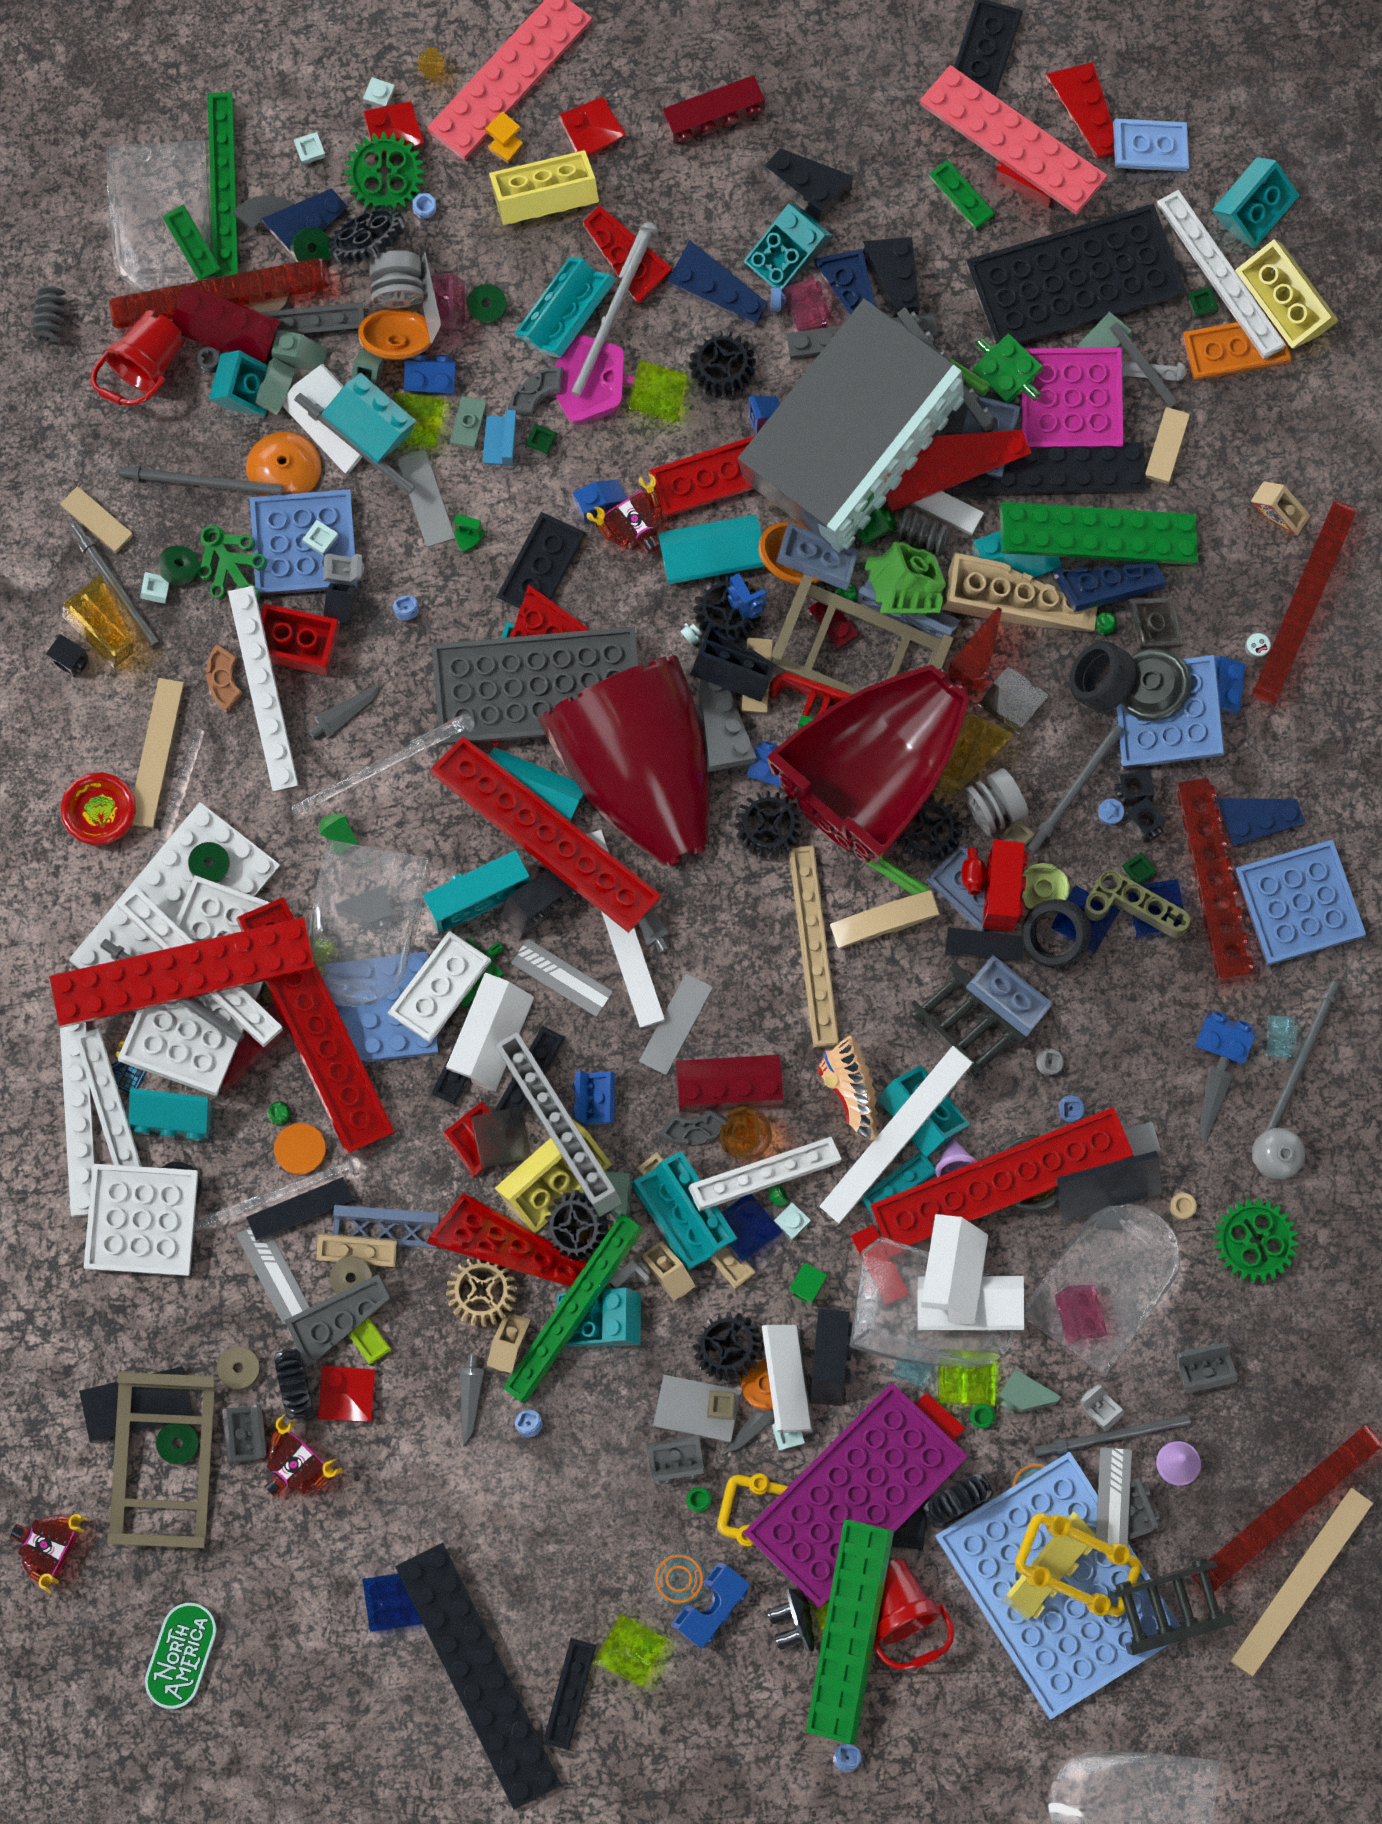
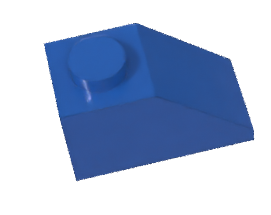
M753 395L749 397L748 416L755 434L759 432L780 405L777 396Z
M618 479L595 481L572 492L573 503L584 524L589 522L586 517L587 513H591L594 518L597 517L598 512L594 507H600L607 513L628 499Z

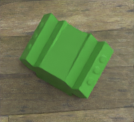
M894 541L890 548L881 556L867 557L865 570H871L868 582L873 584L876 593L875 602H882L880 613H893L894 615H901L902 613L907 615H913L914 613L919 615L940 613L943 601L941 591L946 586L935 555L923 549L912 548L906 543Z

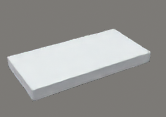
M449 931L388 1011V1015L431 1043L492 962L491 959Z

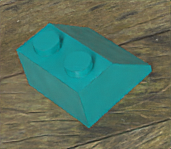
M240 350L221 354L209 400L227 410L264 417L267 409L255 402L259 385L265 380L268 365Z

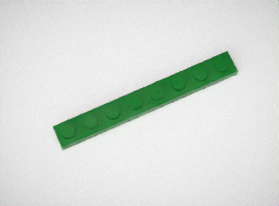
M232 92L208 93L212 255L221 269L220 272L213 275L214 281L238 280L237 218L232 214L236 209Z
M620 1214L509 1377L503 1389L520 1402L526 1404L643 1232V1227L625 1214Z

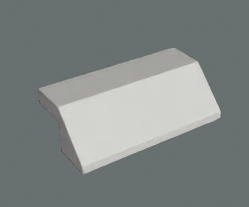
M322 364L293 385L287 393L282 406L346 474L354 469L362 456L319 420H313L308 415V411L294 401L295 397L302 393L314 404L318 403L325 409L343 388V385Z
M485 973L446 1069L471 1078L473 1084L496 1092L507 1065L495 1044L515 1032L520 1034L534 997L509 981Z
M935 1214L921 1307L948 1310V1322L975 1325L988 1234L963 1217Z
M918 1276V1330H1024V1276H982L975 1325L948 1322V1310L921 1307L925 1276Z
M763 1325L762 1332L776 1431L779 1434L801 1431L803 1434L814 1433L800 1329L797 1325Z

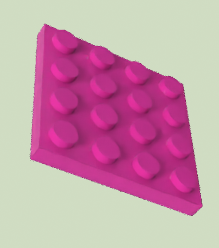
M1122 347L1025 349L1044 368L1032 383L1041 393V396L1037 397L1036 401H1033L1025 392L1021 394L1022 431L1029 448L1123 447Z

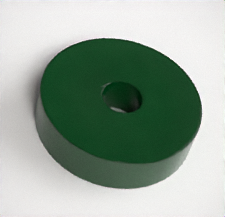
M303 228L292 238L290 245L292 257L303 267H319L328 260L331 254L328 246L330 239L325 232L318 228ZM310 243L314 245V250L312 252L308 251V245Z
M479 285L467 297L468 314L479 324L491 325L497 323L506 313V297L502 290L494 285ZM484 302L491 303L489 307L482 306Z
M176 545L166 548L160 554L158 571L165 581L174 585H185L192 582L197 576L199 559L191 549Z
M204 842L197 845L191 851L188 858V867L193 878L198 876L218 883L227 875L230 868L228 853L221 845L214 842ZM207 859H211L214 864L211 867H206L204 862Z
M169 1423L158 1433L156 1449L165 1462L171 1465H184L196 1456L199 1450V1438L190 1425ZM176 1439L182 1440L180 1448L173 1447V1442Z

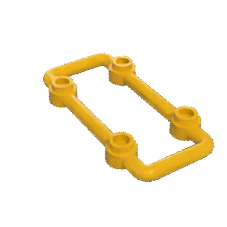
M757 1473L752 1477L736 1474L729 1478L717 1521L718 1531L722 1535L736 1539L738 1544L745 1548L754 1545L743 1535V1532L750 1525L741 1526L739 1529L728 1526L737 1485L749 1487L751 1493L756 1496H762L767 1492L781 1495L788 1488V1486L770 1482L768 1477L761 1473Z
M1044 1513L1034 1515L1015 1559L1017 1572L1026 1576L1031 1586L1037 1588L1047 1586L1086 1604L1089 1612L1094 1615L1122 1616L1125 1613L1122 1597L1119 1598L1117 1605L1114 1606L1106 1595L1099 1593L1090 1595L1051 1577L1050 1571L1046 1567L1039 1565L1030 1567L1025 1563L1041 1524L1046 1526L1048 1533L1052 1536L1060 1538L1068 1536L1106 1554L1111 1564L1118 1566L1127 1564L1131 1566L1126 1580L1131 1581V1584L1137 1583L1142 1569L1140 1560L1130 1554V1550L1126 1545L1119 1543L1110 1545L1070 1526V1521L1065 1516L1057 1514L1049 1516Z

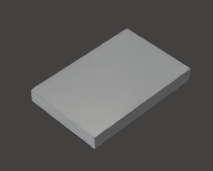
M663 1375L653 1427L731 1443L741 1390ZM709 1390L736 1393L733 1420L707 1418Z

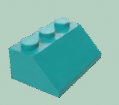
M1257 157L1212 211L1226 230L1249 247L1255 249L1300 195L1276 160Z
M361 372L343 386L321 414L323 418L376 464L409 438L416 423L414 418Z
M1000 531L973 541L972 552L974 557L1005 563L1015 571L1033 576V579L1053 572L1056 568H1061L1059 557L1001 553Z
M920 1065L894 1079L877 1099L882 1104L884 1110L894 1117L929 1074ZM946 1096L911 1140L915 1143L917 1149L928 1157L943 1148L950 1140H953L971 1124L949 1097Z
M130 1088L129 1126L132 1130H135L134 1133L150 1135V1132H156L165 1138H176V1135L186 1136L187 1140L196 1142L202 1141V1138L209 1139L213 1107L208 1097Z

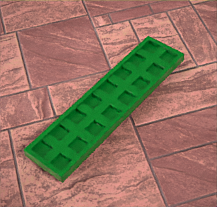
M1002 502L999 505L1001 553L1195 565L1198 562L1196 514Z
M844 1519L806 1732L846 1744H856L894 1530Z

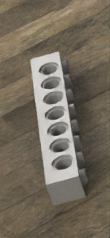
M515 1032L495 1044L502 1059L599 1217L622 1204L613 1185L519 1033Z

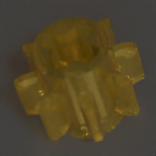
M427 47L425 53H419L417 70L423 72L424 78L435 79L437 73L443 74L444 55H439L438 48Z

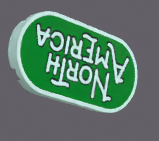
M180 1604L167 1614L163 1622L145 1677V1688L148 1696L155 1704L162 1708H181L191 1702L198 1692L217 1633L213 1616L205 1607L199 1604Z

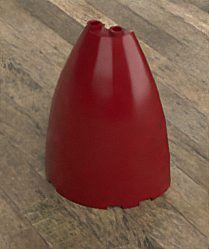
M676 655L668 657L669 661H667L666 656L650 661L648 663L649 666L646 668L640 664L581 690L577 699L574 700L573 697L566 698L555 705L554 712L546 711L538 718L557 756L590 803L633 845L660 865L667 863L669 867L683 860L681 856L691 852V855L694 856L706 850L710 817V780L706 765L708 761L707 754L705 753V739L691 690Z
M928 665L896 675L858 691L837 702L797 730L766 757L773 775L777 776L779 774L778 777L782 782L781 788L791 800L795 798L798 800V805L802 809L801 812L837 846L847 853L853 850L855 856L863 862L868 863L872 860L873 863H877L893 846L931 796L949 762L962 727L970 697L968 691L962 685H952L949 682L950 676L941 668L938 670L935 666Z

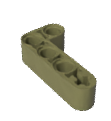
M1108 870L1100 876L1089 894L1084 907L1087 917L1098 921L1103 919L1112 904H1115L1174 938L1183 936L1190 923V917L1186 911L1113 870ZM1111 880L1116 884V888L1109 890L1104 887L1103 882ZM1134 893L1138 896L1139 900L1137 902H1129L1125 895ZM1092 902H1100L1104 909L1095 911L1091 908L1090 904ZM1150 906H1157L1160 908L1161 914L1152 915L1148 908ZM1166 912H1167V913H1169V916L1167 917L1166 922H1165V921H1163V920H1164L1165 914H1166ZM1177 919L1180 920L1181 925H1178V927L1173 926Z

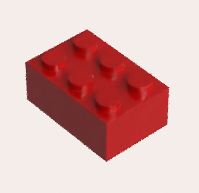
M263 603L261 619L271 663L328 676L340 630L338 619Z
M993 840L988 853L982 928L1013 931L1016 923L1020 924L1021 916L1023 917L1024 901H1020V899H1022L1026 888V876H1022V874H1024L1028 863V852L1024 851L1025 843Z

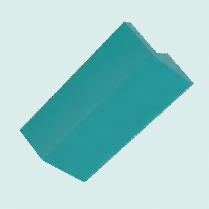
M569 257L514 335L547 356L561 358L616 280L611 274L596 272L582 258Z
M756 514L657 533L668 584L765 566L758 549L762 534Z
M497 748L492 750L489 755L492 760L573 823L577 807L584 798L575 781Z
M680 1151L661 1161L653 1171L637 1178L631 1185L676 1257L683 1263L686 1270L689 1271L708 1261L733 1243L737 1237L717 1206L701 1211L698 1210L690 1193L689 1186L700 1181L683 1152Z

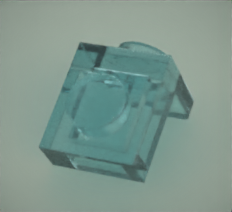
M1268 1015L1266 1022V1055L1291 1057L1295 1041L1294 1018Z

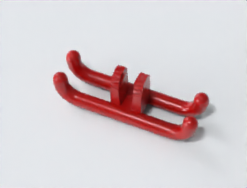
M788 672L775 676L769 685V696L773 699L777 698L783 689H791L808 695L802 715L805 716L810 715L811 708L816 699L823 701L821 709L817 714L819 716L828 709L830 704L834 705L853 695Z

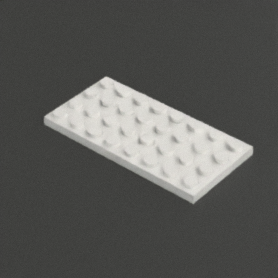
M199 802L69 958V962L78 969L115 961L111 958V954L100 947L104 939L109 940L116 946L121 945L125 948L124 951L132 957L161 950L117 907V904L137 887L175 923L193 881V876L188 867V858L191 851L201 843H217L228 853L230 860L229 871L225 878L217 884L254 897L257 896L280 868V864ZM207 859L204 862L206 867H211L214 864L211 859Z
M194 876L174 924L193 942L241 932L236 918L270 902ZM264 981L240 987L256 1001ZM208 994L192 998L233 1028L243 1033L244 1028ZM176 1001L137 1011L118 1056V1061L217 1097L238 1043Z

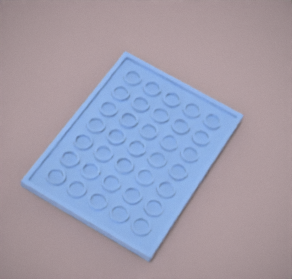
M1070 1452L934 1536L1049 1720L1168 1646L1165 1645L1143 1653L1130 1655L1127 1653L1125 1643L1132 1641L1131 1637L1133 1634L1126 1611L1120 1617H1112L1107 1614L1105 1616L1094 1615L1089 1612L1086 1604L1060 1592H1057L1053 1598L1048 1595L1042 1602L1046 1606L1036 1619L1031 1616L1028 1621L1002 1601L1022 1576L1015 1568V1559L1034 1515L1038 1513H1044L1049 1516L1057 1514L1069 1518L1074 1511L1096 1534L1098 1495ZM1043 1524L1039 1527L1025 1564L1028 1566L1031 1565L1053 1537L1048 1533L1046 1526ZM1127 1544V1547L1130 1550V1554L1137 1557L1131 1549L1130 1545ZM1092 1549L1087 1556L1081 1554L1075 1561L1079 1564L1077 1569L1070 1577L1065 1574L1060 1581L1090 1595L1095 1593L1106 1595L1109 1597L1111 1604L1116 1606L1120 1597H1111L1109 1591L1116 1590V1584L1126 1582L1131 1566L1127 1564L1123 1566L1111 1564L1106 1554L1096 1552L1095 1549ZM1143 1566L1137 1583L1151 1579ZM1147 1589L1134 1592L1132 1596L1143 1633H1146L1147 1636L1157 1634L1156 1629H1158ZM1160 1594L1168 1624L1172 1625V1628L1180 1627L1179 1622Z

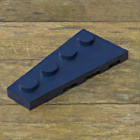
M689 240L667 281V285L755 327L767 307V302L691 240Z

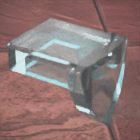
M905 1348L897 1359L892 1377L896 1379L899 1377L922 1389L934 1363Z

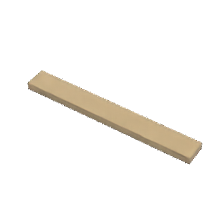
M814 845L793 847L789 853L813 1049L835 1047L839 1044L815 849Z
M1353 1488L1349 1489L1230 1660L1231 1663L1249 1676H1254L1373 1502Z

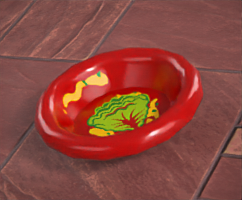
M104 772L88 773L74 780L64 792L60 804L61 821L67 832L81 843L92 846L111 844L122 838L132 827L136 815L135 796L129 785L115 775Z

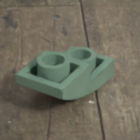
M274 357L268 364L265 380L259 385L255 403L277 415L289 391L295 369Z

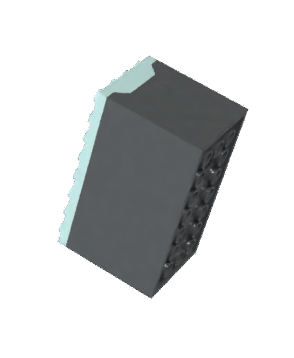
M863 299L737 458L744 481L840 553L843 548L847 550L856 538L854 534L859 528L863 530L870 522L871 517L869 515L874 509L879 510L885 503L887 492L890 489L895 490L902 480L900 476L905 469L910 470L918 460L916 455L921 449L925 451L933 441L931 436L937 429L941 431L949 420L947 416L952 410L957 411L964 402V398H962L964 396L962 371L873 304Z

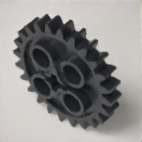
M382 205L379 209L377 206H374L371 211H368L366 208L362 214L357 212L355 218H347L348 222L346 224L339 225L341 229L335 230V236L329 238L331 241L328 243L329 251L337 263L340 262L341 265L347 263L351 266L354 262L359 265L362 260L369 262L371 257L378 258V253H386L387 247H393V241L401 239L399 235L404 233L403 228L406 227L405 220L397 208L393 209L392 205L387 208L385 205Z

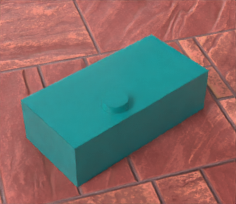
M514 850L464 875L463 873H458L449 879L450 882L423 894L425 908L438 934H441L507 902L511 894L530 881V876L517 851Z

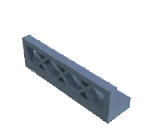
M867 580L865 586H862L859 590L857 602L880 612L882 602H875L876 593L873 584ZM941 611L940 613H926L925 615H919L918 613L913 615H907L906 613L901 615L882 613L937 638H940L943 634L953 637L960 623V620Z
M334 1205L333 1234H339L340 1221H350L357 1228L350 1236H356L361 1232L364 1237H369L363 1229L370 1223H376L382 1228L383 1232L374 1238H382L387 1234L390 1239H395L389 1231L397 1225H403L409 1231V1234L402 1240L397 1239V1246L438 1249L437 1246L427 1244V1241H421L415 1233L423 1227L435 1229L440 1223L439 1213ZM357 1222H363L364 1224L359 1226ZM383 1224H389L390 1226L385 1228ZM409 1226H416V1228L411 1230ZM412 1236L415 1238V1240H408Z

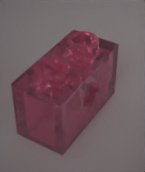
M454 273L431 276L441 322L439 331L464 330L465 281Z

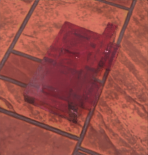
M813 274L808 275L807 281L785 286L783 291L796 332L826 328L827 318H830L827 304H822L820 298L823 295L822 287L819 281L815 282Z
M1095 1285L1068 1286L1055 1294L1056 1305L1068 1344H1073L1080 1339L1102 1338L1107 1335Z

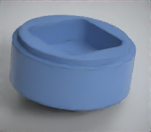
M772 287L771 311L781 312V308L786 304V296L781 291V287Z
M402 596L395 600L393 610L398 619L407 621L418 615L419 605L413 596Z
M1116 799L1104 800L1098 809L1100 821L1109 826L1118 824L1124 815V807Z
M1068 1095L1061 1099L1058 1110L1065 1121L1076 1122L1084 1116L1085 1105L1078 1096Z
M524 1410L515 1419V1427L523 1437L537 1435L543 1426L540 1415L534 1410Z
M852 1744L840 1745L833 1755L835 1766L843 1772L856 1770L862 1759L859 1749Z

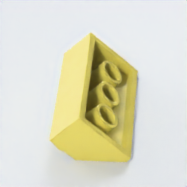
M585 150L489 173L503 225L514 224L531 218H539L556 212H564L581 206L585 207L599 202L595 176Z
M1275 239L1235 270L1292 349L1319 337L1339 321L1284 245Z
M572 1119L601 1168L605 1171L612 1165L588 1131ZM551 1138L495 1187V1190L505 1203L533 1233L539 1231L548 1222L544 1218L547 1215H552L547 1208L555 1205L553 1201L555 1198H562L563 1193H571L572 1190H579L580 1193L583 1191Z
M1073 1511L1068 1518L1070 1526L1095 1537L1096 1534ZM1053 1536L1031 1563L1030 1567L1034 1565L1046 1567L1050 1571L1051 1577L1061 1580L1065 1574L1070 1577L1079 1566L1075 1562L1081 1554L1087 1556L1093 1548L1068 1536L1061 1538ZM1022 1575L1002 1601L1028 1621L1031 1616L1036 1619L1046 1607L1042 1604L1048 1595L1053 1598L1058 1591L1047 1586L1044 1588L1031 1586L1026 1576Z

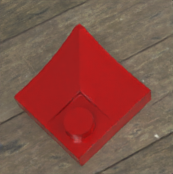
M604 96L561 113L558 117L575 153L585 150L587 157L606 149L626 136L625 131L616 120Z
M411 101L363 111L370 141H373V133H375L378 139H381L382 133L385 132L387 139H390L393 133H395L396 141L405 137L404 145L407 146L413 143L412 149L424 145ZM383 151L382 158H386L387 153Z
M482 1101L442 1134L461 1159L472 1178L516 1141Z
M322 1366L318 1419L371 1422L375 1369Z

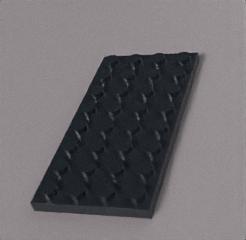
M1154 203L967 259L965 263L995 345L1008 333L1020 345L1099 322L1109 312L1116 317L1185 296L1187 292Z

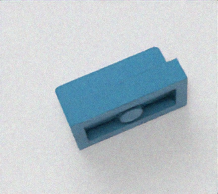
M506 410L505 417H486L483 464L513 466L517 421L516 410Z

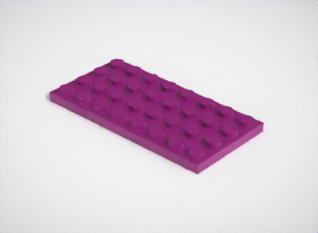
M891 1382L743 1532V1535L820 1609L830 1599L844 1519L894 1530L895 1533L956 1471L968 1456Z

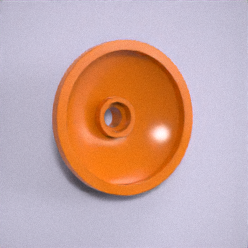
M385 309L372 313L361 322L358 329V338L361 345L373 355L383 359L405 360L413 358L427 350L431 345L425 317L406 309Z
M285 431L275 432L260 439L251 449L246 462L248 481L283 485L282 495L312 492L320 480L322 471L321 459L316 447L304 436ZM280 459L287 460V462L283 465L278 463ZM256 492L259 496H273V495H278V494H269V493Z
M792 522L773 524L764 531L759 540L758 549L761 560L776 577L788 583L799 585L804 573L776 563L788 523ZM792 523V524H794V525H797V526H799V527H802V528H804V529H807L806 527H804V526L801 525V524ZM813 577L811 584H815L821 580Z

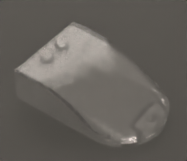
M205 140L106 146L110 229L113 257L117 270L124 281H127L140 293L154 297L179 295L182 293L185 284L194 286L198 279L162 216L184 204L212 253L210 171Z
M327 840L317 880L308 934L314 962L333 1002L346 1006L371 1005L377 1003L379 999L389 993L392 994L404 980L409 967L424 904L423 894L427 891L430 879L428 858Z
M1138 1205L1108 1206L1097 1211L1085 1222L1024 1306V1319L1106 1377L1166 1294L1178 1274L1180 1255L1175 1234L1159 1215ZM1111 1227H1122V1231L1113 1230V1229H1108V1228H1111Z
M883 1237L878 1238L862 1250L850 1347L893 1360L970 1369L988 1366L1007 1352L1013 1341L1015 1330H918V1276L926 1275L929 1252ZM983 1271V1275H982V1276H991V1275H989L988 1273H986L985 1271Z
M1094 1750L1080 1754L1066 1763L1053 1780L1048 1797V1812L1051 1824H1213L1219 1761L1112 1750Z

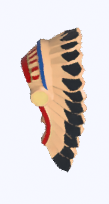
M850 1035L833 1050L824 1052V1057L816 1071L824 1079L825 1085L833 1089L841 1099L846 1111V1123L851 1125L863 1138L872 1141L879 1135L877 1127L880 1124L876 1118L878 1115L875 1108L877 1098L874 1096L876 1090L872 1086L873 1079L869 1076L870 1069L865 1065L866 1059L862 1057V1050L858 1048V1043Z

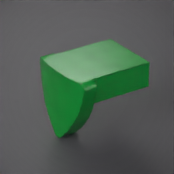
M456 514L453 522L456 541L460 551L466 553L480 543L485 535V530L482 528L481 520Z
M331 814L325 816L320 822L319 833L322 837H325L334 854L338 857L359 842L347 824V817L342 814Z

